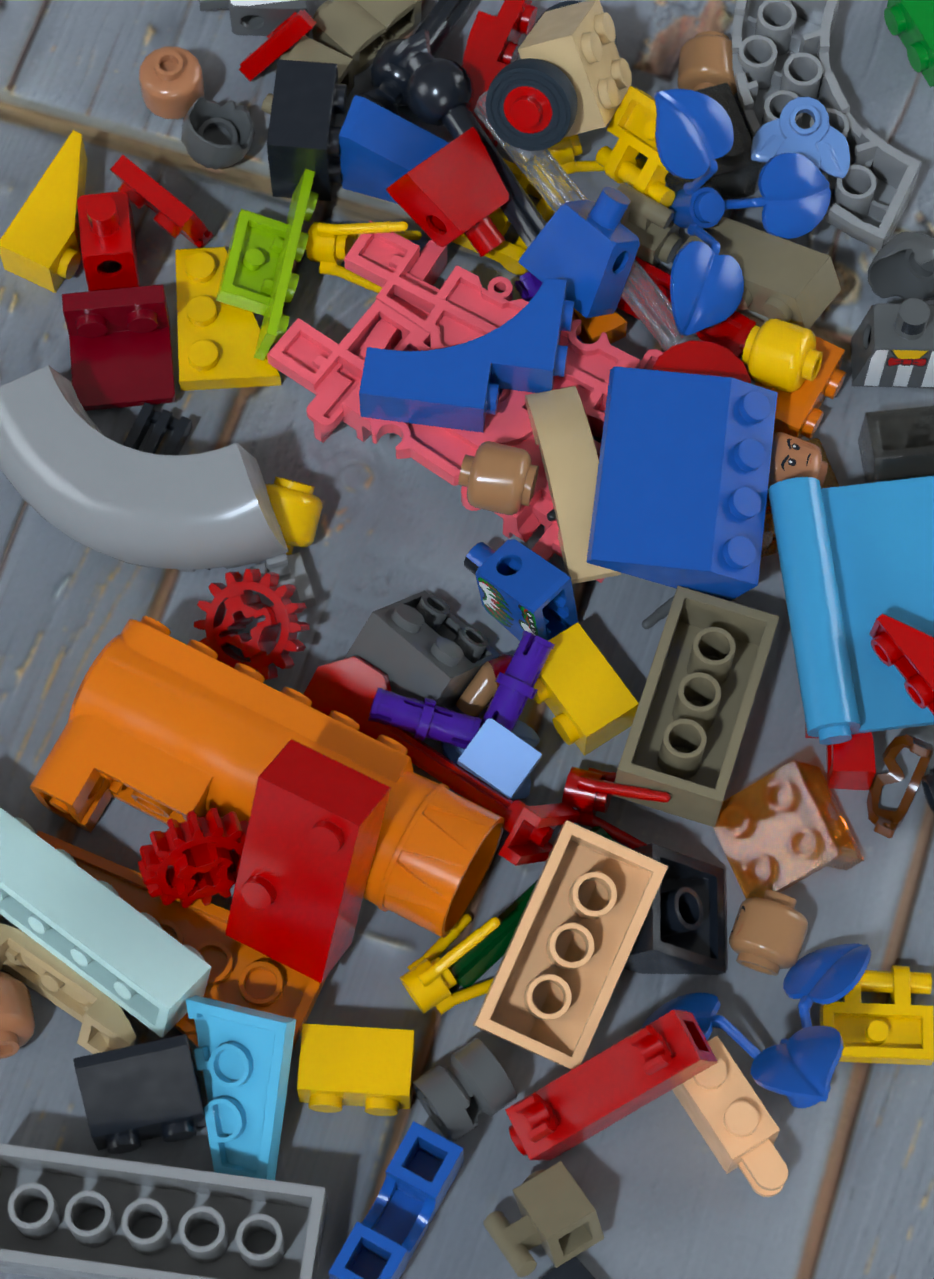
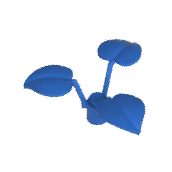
M670 89L658 91L654 94L657 113L655 132L657 151L662 164L673 176L695 180L685 183L683 189L675 192L674 202L669 206V209L675 212L672 221L677 226L688 228L687 232L690 236H697L703 241L686 243L677 253L671 269L670 296L674 321L679 334L688 336L716 325L730 317L738 308L744 293V279L739 263L732 256L719 255L720 243L703 228L715 226L721 220L725 210L763 207L762 223L768 234L783 239L798 238L812 231L822 221L829 207L831 190L828 180L810 159L797 153L778 154L770 158L763 166L758 179V187L762 197L723 200L715 189L701 187L718 171V164L715 159L726 155L733 146L734 133L732 122L727 111L713 98L692 90Z
M840 944L818 949L799 959L787 972L783 988L789 998L800 999L798 1009L802 1029L794 1033L789 1039L783 1038L780 1044L770 1046L762 1052L724 1016L716 1015L721 1004L716 995L709 993H689L668 1001L654 1011L641 1028L673 1009L692 1012L706 1040L710 1037L713 1028L722 1029L754 1059L750 1073L755 1083L772 1092L786 1095L790 1104L795 1108H807L820 1101L826 1102L831 1088L830 1083L833 1073L842 1056L844 1042L837 1029L829 1026H812L810 1009L814 1002L831 1004L848 994L862 978L871 958V949L868 944Z

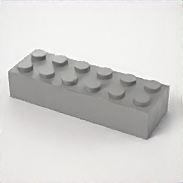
M0 1143V1272L47 1279H316L328 1206L326 1188Z

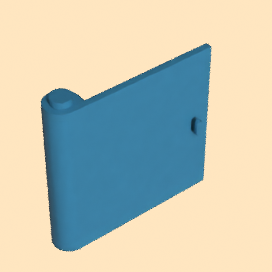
M934 476L821 488L820 480L816 478L796 477L771 485L768 492L807 734L812 737H819L820 744L832 745L851 740V734L934 725V715L928 707L922 709L910 698L904 686L906 680L894 665L889 667L878 658L871 645L873 638L869 635L876 618L885 614L934 637Z

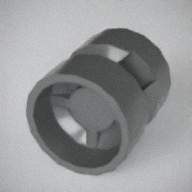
M475 1038L451 1055V1066L448 1068L436 1065L412 1081L414 1092L423 1108L444 1137L453 1143L478 1126L479 1114L483 1112L493 1116L517 1099L515 1088L493 1053L478 1038Z

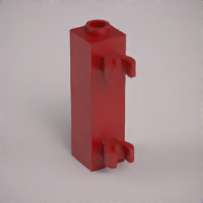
M673 1009L505 1109L512 1123L509 1126L510 1137L519 1152L524 1156H528L529 1160L551 1161L691 1079L694 1075L703 1072L718 1063L693 1013Z

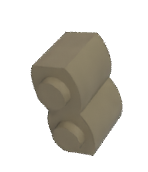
M328 0L320 5L313 16L316 22L312 28L313 40L352 58L355 76L373 64L376 53L387 42L403 39L416 28L421 21V0Z

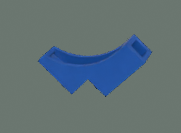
M546 278L535 296L517 315L499 328L469 342L427 351H398L367 347L359 391L361 417L483 433L486 414L496 415L499 388L532 393L552 390L554 376L564 377L568 346L559 345L561 331L571 332L575 301L565 300L567 280Z

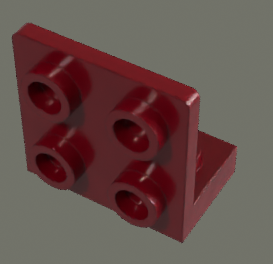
M163 284L62 294L63 314L70 342L72 385L85 411L143 406L145 402L151 405L173 403L176 400L169 312Z

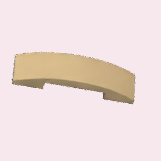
M576 386L525 395L535 444L539 445L559 528L558 540L567 575L571 577L572 584L621 575V572L586 563L599 459L588 419Z
M0 923V970L4 969L80 1021L82 1025L77 1042L79 1045L92 1054L135 1044L136 1035L120 1005L23 931Z

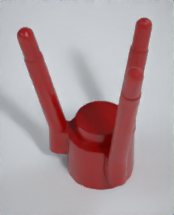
M572 767L565 783L562 802L581 813L577 823L592 828L600 826L614 840L630 849L648 845L595 816L596 811L606 813L612 795L667 803L671 799L670 794L649 788L615 783L617 772H606L590 767L588 770Z

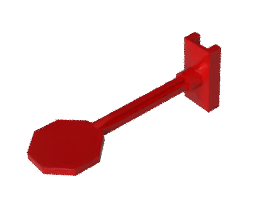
M353 656L317 667L303 694L312 701L310 707L328 716L331 711H337L348 716L359 724V732L377 740L379 735H385L396 740L408 750L406 755L411 758L413 764L449 786V788L467 800L503 817L505 820L503 829L510 834L498 854L515 866L546 861L553 847L548 841L557 825H563L566 820L577 823L581 813L564 802L528 806L520 800L513 802L420 740L413 739V735L409 732L389 725L368 721L377 688L380 687L391 691L388 675L361 657Z

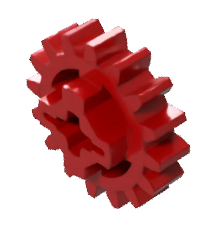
M245 569L243 576L239 571L225 573L227 586L221 582L211 583L208 587L214 599L199 600L197 604L201 610L207 613L206 619L194 622L195 628L205 630L206 638L199 642L210 647L218 654L216 660L232 668L235 667L236 663H241L259 672L265 680L278 678L277 667L291 669L295 665L289 655L290 651L300 652L306 648L300 640L296 639L298 632L310 630V624L300 622L297 619V614L307 608L306 604L291 602L290 597L294 594L296 587L293 584L277 587L280 574L275 572L265 573L262 578L260 569ZM253 591L265 595L274 605L270 607L262 603L259 594H253ZM253 617L265 618L264 621L257 623V626L250 630V634H238L240 630L247 628L246 625L253 622ZM280 629H281V633H280L279 640H278V642L276 643V639H277L278 634H279ZM234 645L240 648L244 658L238 656L229 646Z
M211 808L205 817L199 818L194 810L188 811L187 821L181 823L170 818L167 820L169 829L165 833L152 831L149 834L152 844L140 847L142 860L138 861L144 885L147 886L149 895L152 898L160 895L163 905L166 906L173 903L176 899H180L182 908H188L195 899H201L204 906L210 905L212 896L218 893L225 898L230 897V888L233 884H236L249 821L246 819L239 822L234 811L220 818L217 808Z

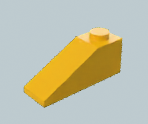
M74 130L71 132L0 239V256L4 269L54 293L57 292L65 278L70 279L74 276L81 261L77 197L85 195L87 156L81 133Z

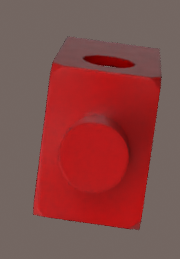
M474 126L386 188L389 195L440 247H445L464 233L480 257H483L505 241V238L489 215L509 201V193Z
M117 191L77 197L81 253L88 290L98 291L140 287L135 225L128 193ZM116 261L121 264V269L114 273H105L103 262Z

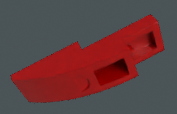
M504 0L497 17L478 11L466 44L462 67L469 73L474 86V97L469 109L495 148H497L500 137L489 123L486 114V96L489 86L496 75L505 66L517 60L519 54L517 50L519 45L517 43L521 34L528 35L533 28L537 7L532 6V0Z

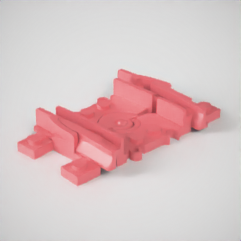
M394 232L360 234L344 258L345 269L382 287L376 296V301L339 344L298 318L267 354L268 364L316 395L307 406L306 413L307 417L313 421L315 438L322 443L328 439L342 421L357 431V438L363 442L371 435L372 442L377 444L383 435L394 433L402 438V441L395 448L397 459L412 458L453 486L458 485L464 456H475L478 447L486 441L526 450L531 456V464L539 466L537 482L530 506L522 505L520 510L514 515L494 513L503 518V535L509 539L515 535L524 542H527L541 524L544 525V534L531 550L547 561L550 560L554 553L563 558L558 540L559 528L557 520L549 521L547 519V514L554 507L539 445L535 444L525 402V395L534 393L502 389L503 391L498 398L496 415L486 414L483 433L361 417L359 391L367 347L398 351H427L459 345L499 328L517 315L529 302L522 298L512 300L513 286L509 279L495 277L489 282L487 290L482 287L479 276L456 265L440 289L434 287L433 285L447 265V245L440 247L433 240H430L420 252L419 245ZM577 319L572 321L571 332L561 331L559 345L568 346L564 377L554 376L552 390L576 386L593 436L602 439L610 370L615 366L652 370L657 358L664 352L650 349L640 361V359L611 345L605 332L601 333L599 340L593 344L582 343L577 338L581 333L582 321ZM594 440L599 459L601 442L599 443ZM462 486V505L470 511L480 510L470 505L467 499V487ZM605 578L597 579V581L602 583Z

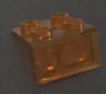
M797 760L787 763L724 800L716 825L713 827L746 899L752 897L763 898L766 890L780 893L824 867L848 870L864 861L820 767Z

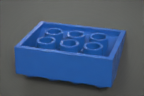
M613 367L610 370L586 563L676 589L677 586H681L727 601H732L758 586L778 392L731 377Z

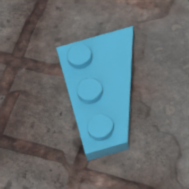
M197 995L187 998L185 1000L188 1018L195 1021L199 1045L198 1048L194 1049L197 1070H203L208 1104L204 1107V1114L214 1172L275 1180L296 1019Z

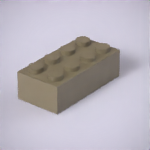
M677 586L615 778V783L667 792L670 794L671 799L669 802L663 803L616 795L612 796L715 827L780 616Z

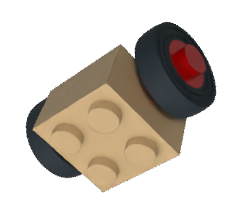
M587 0L583 2L564 1L544 11L517 49L521 59L505 66L491 82L486 96V114L493 130L502 140L515 148L526 151L544 150L554 146L564 137L606 127L631 86L632 76L627 61L619 56L613 20L609 13H604L600 0Z

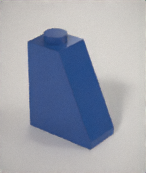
M354 95L339 133L342 189L398 204L389 195L386 188L449 144V142L364 97Z

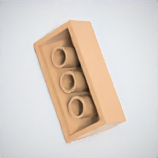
M566 820L553 844L473 1026L571 1070L581 1065L668 866Z

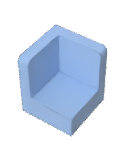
M490 718L485 721L459 757L457 765L512 800L539 763L542 754Z

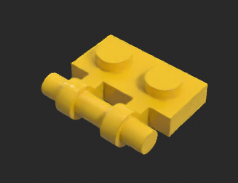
M630 86L606 129L619 139L613 149L608 146L602 147L596 154V162L605 168V174L619 184L626 182L635 190L665 207H669L674 202L675 192L666 186L665 177L668 171L662 164L656 147L657 113L655 99L644 91ZM639 152L648 158L643 169L637 166L635 160Z
M892 966L891 971L865 970L857 985L842 997V1002L821 1004L820 1026H829L837 1029L844 1042L839 1062L931 1066L934 1062L933 1006L911 1005V994H931V973L910 972L909 966ZM861 992L890 993L891 1004L861 1003Z

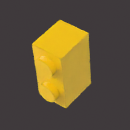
M577 622L548 640L555 647L551 650L534 685V688L538 690L534 701L538 704L542 702L547 704L555 715L552 721L560 737L568 745L575 743L585 756L631 727L639 703Z
M303 1023L297 1082L300 1103H309V1109L324 1113L342 1111V1105L363 1106L366 1113L376 1116H394L398 1114V1109H411L415 1051L414 1030Z

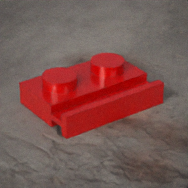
M122 155L110 169L123 183L117 190L127 192L130 203L138 209H141L145 204L154 211L156 215L153 220L173 238L176 239L181 233L196 247L204 248L214 236L191 209L126 156Z

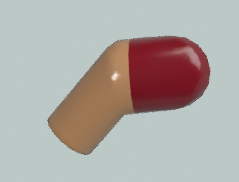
M503 654L485 662L455 705L466 715L478 717L491 698L494 697L499 683L495 682L499 672L505 674L513 655Z

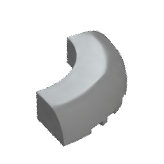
M737 0L731 39L732 65L740 106L752 136L754 137L757 130L763 124L780 118L782 109L792 99L805 96L820 101L828 112L829 125L846 137L850 151V165L845 178L832 177L820 170L828 180L831 190L829 207L823 219L852 238L880 250L890 241L910 200L921 161L891 146L869 127L864 130L849 112L851 106L842 93L836 76L831 71L829 62V41L834 29L839 0ZM801 113L795 117L797 126L802 129H808L814 124L812 116L807 113Z
M49 365L0 386V469L20 496L44 520L71 539L99 553L128 564L147 568L177 569L181 572H195V569L221 567L231 569L258 563L289 552L271 505L257 459L238 443L213 451L189 455H159L121 445L107 438L98 429L81 405L72 383Z

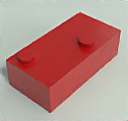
M290 739L258 776L225 935L322 983L352 944L391 787Z

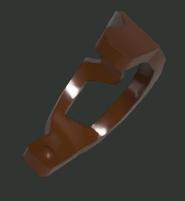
M905 734L895 737L886 747L882 757L889 771L875 774L866 802L868 819L875 825L874 831L876 833L892 838L896 829L904 820L933 755L934 749L932 744ZM906 747L911 752L920 756V760L896 811L880 809L878 804L882 787L886 784L897 783L905 779V775L895 758Z

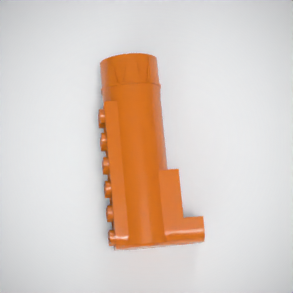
M143 616L141 621L128 620L121 634L115 636L102 649L87 671L73 701L68 723L30 785V789L44 807L89 833L94 829L112 797L168 825L167 820L170 818L177 820L179 823L187 821L188 811L192 810L196 812L198 818L205 817L211 808H217L220 818L234 811L239 822L246 819L249 821L258 776L290 739H293L391 787L363 898L378 906L380 910L384 912L389 910L442 938L451 933L469 907L489 869L503 833L505 823L503 817L450 791L449 786L443 783L439 784L414 773L411 758L406 755L408 750L396 740L385 735H379L377 740L359 732V724L348 716L337 711H331L328 716L310 707L312 701L302 693L289 687H284L280 692L264 684L265 678L249 666L236 663L235 667L232 668L216 660L218 654L199 641L190 639L186 645L170 636L171 631L169 628L151 617Z

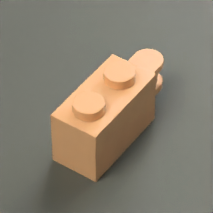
M717 1035L707 1042L718 1063L694 1075V1077L675 1087L672 1091L726 1174L739 1167L758 1195L773 1197L782 1190L788 1177L787 1165L774 1147L780 1129Z

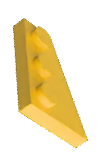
M225 247L175 250L178 361L181 391L281 385L280 374L276 368L268 364V356L266 355L264 361L254 358L260 328L253 312L216 300L228 254Z

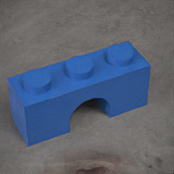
M413 1121L386 1169L384 1183L374 1204L361 1223L356 1222L328 1272L330 1279H400L463 1165L464 1148Z

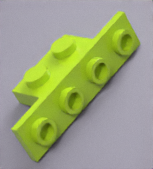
M305 169L292 195L286 223L244 209L240 210L236 218L216 298L217 301L264 316L254 358L263 361L272 344H276L286 333L289 323V316L282 314L284 302L291 303L297 288L299 275L292 273L294 261H301L309 234L301 232L303 221L309 222L311 220L318 198L317 193L311 192L315 172Z

